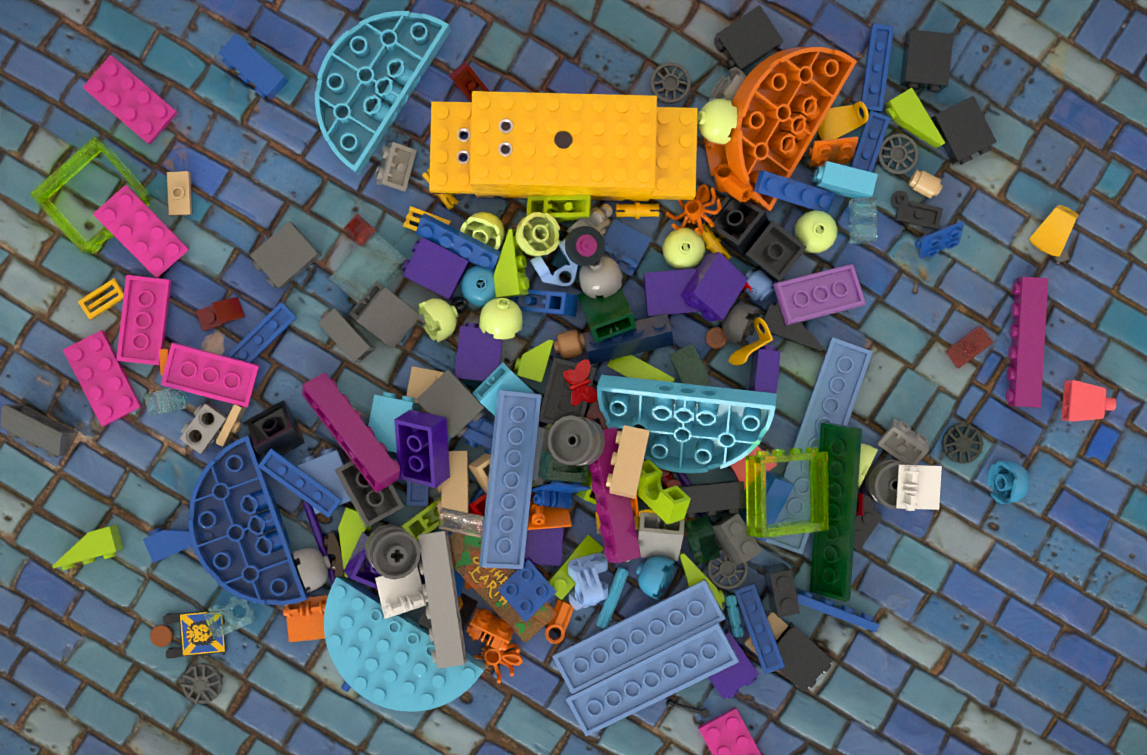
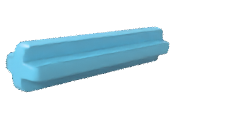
M623 567L617 568L608 597L605 599L596 622L600 628L605 629L608 627L629 571Z

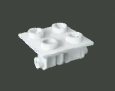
M899 465L896 508L908 511H915V509L939 510L942 466Z
M418 566L404 578L394 580L384 576L375 577L384 619L426 606L428 598L424 597Z

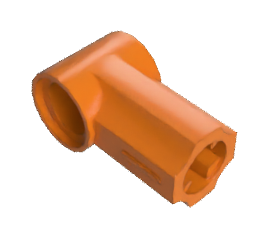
M720 164L715 167V186L718 191L727 192L740 202H746L751 198L746 190L754 189V186L750 187L734 176L733 172H730L728 164Z
M561 599L557 600L549 623L545 628L546 639L553 644L560 643L564 639L565 631L574 611L569 602ZM551 628H559L561 634L556 638L549 635Z

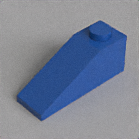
M528 289V295L509 298L519 306L521 311L576 317L578 296L574 294Z
M161 527L148 532L149 537L143 539L153 563L193 546L188 529H165L162 531ZM198 532L200 542L214 537L213 532Z

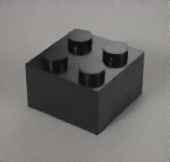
M772 220L742 257L757 269L763 270L772 281L777 283L781 281L807 247Z

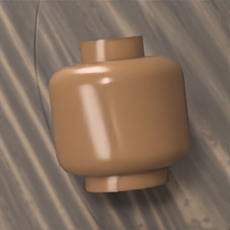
M576 329L558 333L557 341L553 342L556 354H561L563 359L579 357L583 354V350H586L583 334H579Z

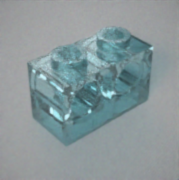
M855 197L849 201L850 244H865L877 241L876 197Z
M169 388L144 394L149 416L164 415L187 409L188 398L186 393L181 390Z
M233 596L228 599L229 603L221 606L220 603H217L208 608L209 612L204 617L214 639L256 621L257 616L250 601ZM242 605L246 610L245 615L236 614L235 606ZM215 615H223L225 617V623H216L214 619Z

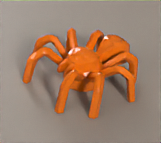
M706 184L698 188L695 198L688 201L686 205L683 200H678L685 211L678 216H673L669 212H666V215L672 220H678L683 216L685 218L680 227L673 223L671 225L672 228L675 230L684 228L687 220L689 224L695 225L697 222L699 229L695 228L694 231L701 236L704 230L702 218L711 227H714V222L704 214L716 215L722 209L720 199L716 201L714 188H711L713 196L711 202H709L710 192ZM715 201L717 202V209L715 211L705 209V207L712 206Z
M484 638V640H483V642H484L485 645H486V643H487V639H486V638ZM489 644L486 647H482V650L485 651H481V654H484V656H473L476 659L485 660L487 667L489 665L494 666L497 674V683L499 684L501 683V672L498 668V663L510 669V676H514L512 665L519 666L523 663L519 653L520 646L517 644H509L506 650L510 648H515L516 650H510L505 653L503 650L498 651Z

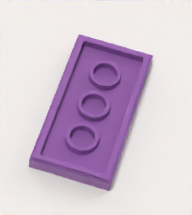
M853 264L778 282L773 285L786 326L866 305Z

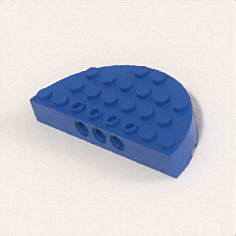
M248 435L226 446L207 464L199 476L189 505L188 526L191 542L197 558L206 572L221 587L233 595L264 605H288L307 600L310 595L307 593V589L298 571V562L294 559V551L267 475L264 470L258 467L261 462L260 456L253 447L251 436ZM198 532H213L214 537L200 542Z

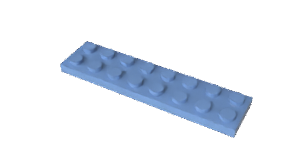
M498 390L480 552V567L523 569L541 394Z
M703 579L554 653L552 657L571 694H574L725 620L726 617L706 579Z
M716 623L597 683L566 696V701L585 736H588L738 663L739 658L720 623Z

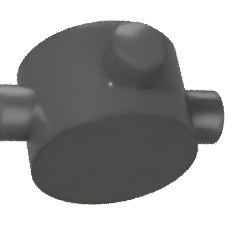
M1064 247L1060 257L1052 256V258L1056 262L1055 264L1060 265V262L1069 260L1070 256H1068V252Z

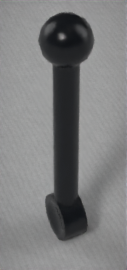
M672 699L666 701V706L669 708L677 707L701 714L703 718L709 716V711L705 708L702 710L675 703Z

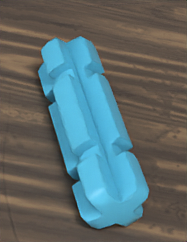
M735 595L725 596V603L728 606L729 623L732 626V636L741 637L744 635L743 627L740 626L742 622L739 607L736 606L738 604L737 597Z

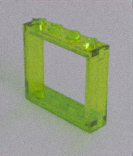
M95 136L30 193L82 253L86 254L97 252L102 247L101 244L106 239L113 238L114 235L104 226L86 242L52 204L49 198L102 152L140 194V199L147 206H149V201L153 198L109 147Z
M805 447V451H802V448H789V452L785 453L784 449H774L772 454H768V451H757V455L746 456L747 536L767 538L829 530L828 452L819 451V447ZM810 460V520L767 524L766 463Z

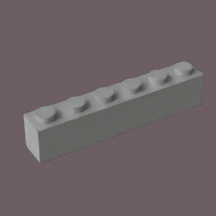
M448 530L418 535L419 539L416 541L420 546L422 556L419 568L421 575L425 577V583L422 586L424 597H428L429 604L426 606L427 619H431L432 628H429V636L435 645V650H432L434 664L437 663L438 669L465 665L467 663Z

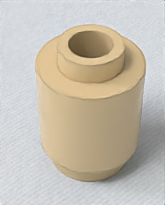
M916 170L908 183L912 190L930 199L933 195L937 197L943 187L940 184L941 179L924 170Z

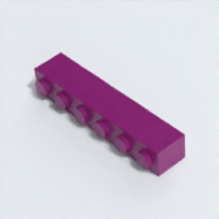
M1019 277L1015 278V282L1012 285L1014 303L1011 305L1013 324L1009 330L1012 344L1008 350V357L1011 359L1010 367L1007 370L1009 389L1006 390V401H1008V406L1041 408L1049 278Z
M324 372L304 383L302 386V396L374 491L378 493L396 482L400 474L398 462L390 458L385 445L381 442L379 443L371 427L363 423L360 413L357 410H353L348 397L340 393L334 379L329 378Z
M615 427L602 429L605 437L603 453L598 460L588 465L592 477V490L595 493L597 503L596 511L601 524L600 533L603 536L605 545L604 554L608 563H621L641 557L630 498L610 494V487L606 486L608 474H613L615 467L611 465L613 452L618 453L619 444H615L617 437V428Z

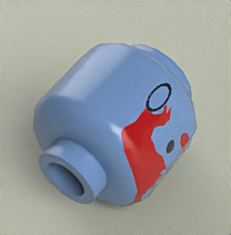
M750 270L745 274L747 281L743 291L753 301L760 300L762 302L773 293L774 282L763 270L755 272Z

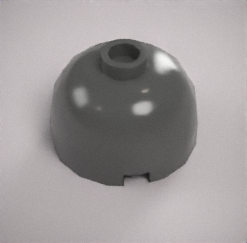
M739 303L731 307L725 318L721 320L723 323V333L727 340L739 347L746 346L749 341L745 339L749 334L753 336L755 332L754 319L760 317V314L757 313L760 311V308L746 303Z

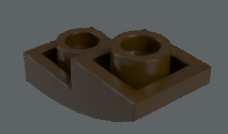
M332 530L325 536L324 547L328 548L327 554L336 555L332 559V570H335L334 576L343 577L344 568L340 537L337 530Z

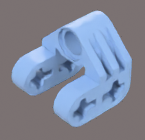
M566 238L558 246L569 266L565 265L554 272L553 276L541 256L530 260L538 276L545 284L568 288L575 281L578 265L573 263L566 254ZM568 272L572 277L571 281L562 283L559 280L560 274Z
M595 553L573 559L568 563V574L576 582L575 587L569 591V603L576 611L581 608H587L590 605L594 606L600 601L607 599L608 584L600 581L598 573L608 569V561L605 554Z

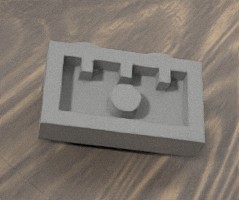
M395 142L386 143L380 153L382 158L381 164L375 172L376 184L406 192L417 150Z
M895 418L891 422V427L877 443V445L895 458L908 465H917L929 451V443L924 435L916 434L907 423L898 421Z

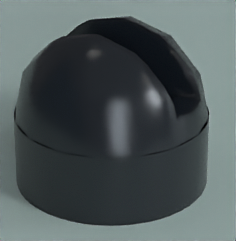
M457 296L451 301L453 306L459 302H464L465 305L456 308L458 314H462L468 309L467 300L461 296Z

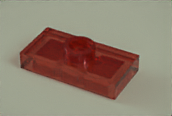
M358 213L344 227V230L361 247L376 231Z
M978 326L945 350V353L956 368H960L993 344V341L982 326Z

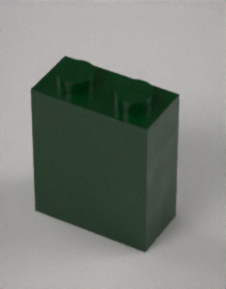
M621 288L616 293L605 298L603 295L591 298L585 295V293L577 295L595 343L636 328L632 311Z

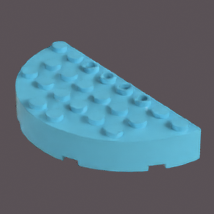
M392 11L377 14L360 21L358 25L343 33L325 56L318 73L315 91V108L318 123L325 140L333 152L359 176L450 34V26L444 21L427 14L410 13L409 11Z
M601 375L597 385L599 408L604 415L608 429L616 427L618 432L622 431L623 425L649 430L644 459L652 461L658 468L678 473H705L710 469L718 467L722 469L738 462L751 453L759 445L771 425L777 397L776 393Z
M336 577L325 606L324 633L326 644L339 674L349 686L365 699L382 707L397 711L430 710L445 705L461 696L477 681L486 669V664L467 652V663L465 665L438 669L437 663L434 664L432 650H435L434 641L430 640L429 629L418 624V621L405 613L384 619L379 596L349 577Z

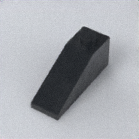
M774 302L773 305L769 304L766 306L762 319L767 324L772 335L815 351L823 350V346L800 322L788 326L785 325L779 303ZM760 324V330L765 332L764 327Z

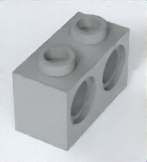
M211 403L201 404L194 412L195 418L191 423L188 422L181 430L183 434L180 440L200 454L207 453L219 436L228 415ZM209 412L214 415V422L212 424L206 421V416ZM196 430L200 431L202 435L199 442L193 437Z

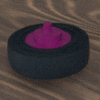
M577 227L568 234L565 240L566 254L577 265L589 266L595 264L604 253V239L600 232L593 227Z

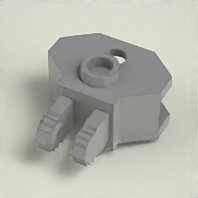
M603 204L599 209L595 206L590 211V218L579 219L567 232L570 233L577 227L590 226L598 230L603 236L607 232L605 229L610 225L608 218L613 213L611 206Z

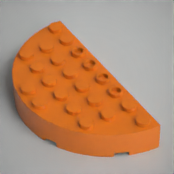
M825 47L789 48L763 60L744 79L732 102V106L737 107V126L731 129L729 134L731 140L725 144L730 172H733L734 176L751 187L746 190L751 196L748 200L762 210L771 211L777 198L754 192L752 186L755 188L759 171L763 170L788 179L790 178L857 61L851 56Z

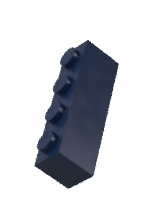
M662 314L635 321V329L596 343L591 332L583 333L590 365L674 345L668 315Z

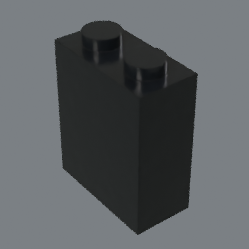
M759 5L718 32L714 38V45L720 53H724L727 58L726 63L730 69L737 67L743 72L780 47L784 40Z
M911 29L905 35L900 86H906V89L912 88L913 90L926 88L928 92L933 93L941 92V90L946 88L949 83L954 34Z
M974 96L931 117L932 122L945 141V144L942 146L952 165L957 162L962 165L973 159L971 155L977 152L979 155H982L992 150L990 146L997 142Z
M784 563L763 566L770 609L777 617L800 614L792 569Z
M792 622L788 624L786 630L776 640L786 666L779 670L803 693L806 689L810 690L816 684V679L821 673L825 674L830 669V663L833 660Z

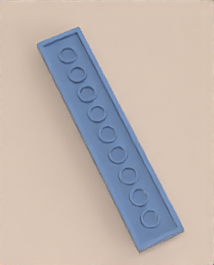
M833 337L830 338L783 476L791 481L794 487L765 542L799 554L803 553L815 518L821 423L828 422L847 426L873 351Z

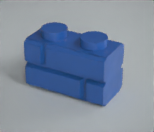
M483 417L476 423L472 420L467 426L469 429L462 436L466 439L465 443L475 448L480 445L486 448L485 453L491 454L494 422Z

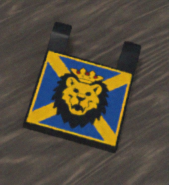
M223 609L167 613L163 616L164 624L180 622L181 647L168 648L166 650V658L227 652Z

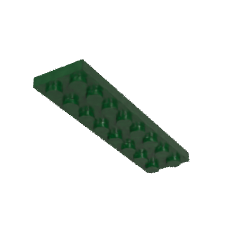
M823 422L820 426L810 592L846 602L850 601L862 428Z

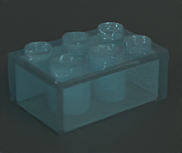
M372 230L333 273L330 279L358 303L376 280L386 286L402 269L407 259L375 230Z

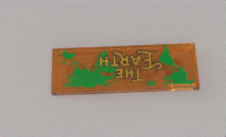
M468 519L449 536L453 568L526 643L557 615V611L546 602L527 622L520 617L498 591L517 569L479 566L483 533Z

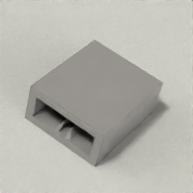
M641 512L637 532L641 558L664 556L678 561L684 536V519L667 525L656 513Z

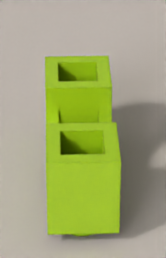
M643 461L637 495L667 525L683 520L691 498L678 486L663 490L661 486L663 472L652 461Z

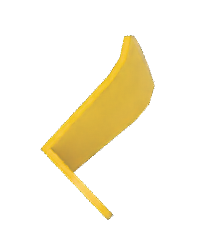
M861 101L854 105L830 108L817 130L822 140L837 139L868 122V110ZM860 107L863 109L864 118H862L860 115Z
M1058 205L1029 238V241L1041 251L1060 257L1079 215L1068 207Z
M757 317L754 319V327L759 340L731 354L728 359L730 364L736 366L743 365L752 352L773 340L770 330L762 318ZM759 323L764 327L765 334L760 330Z

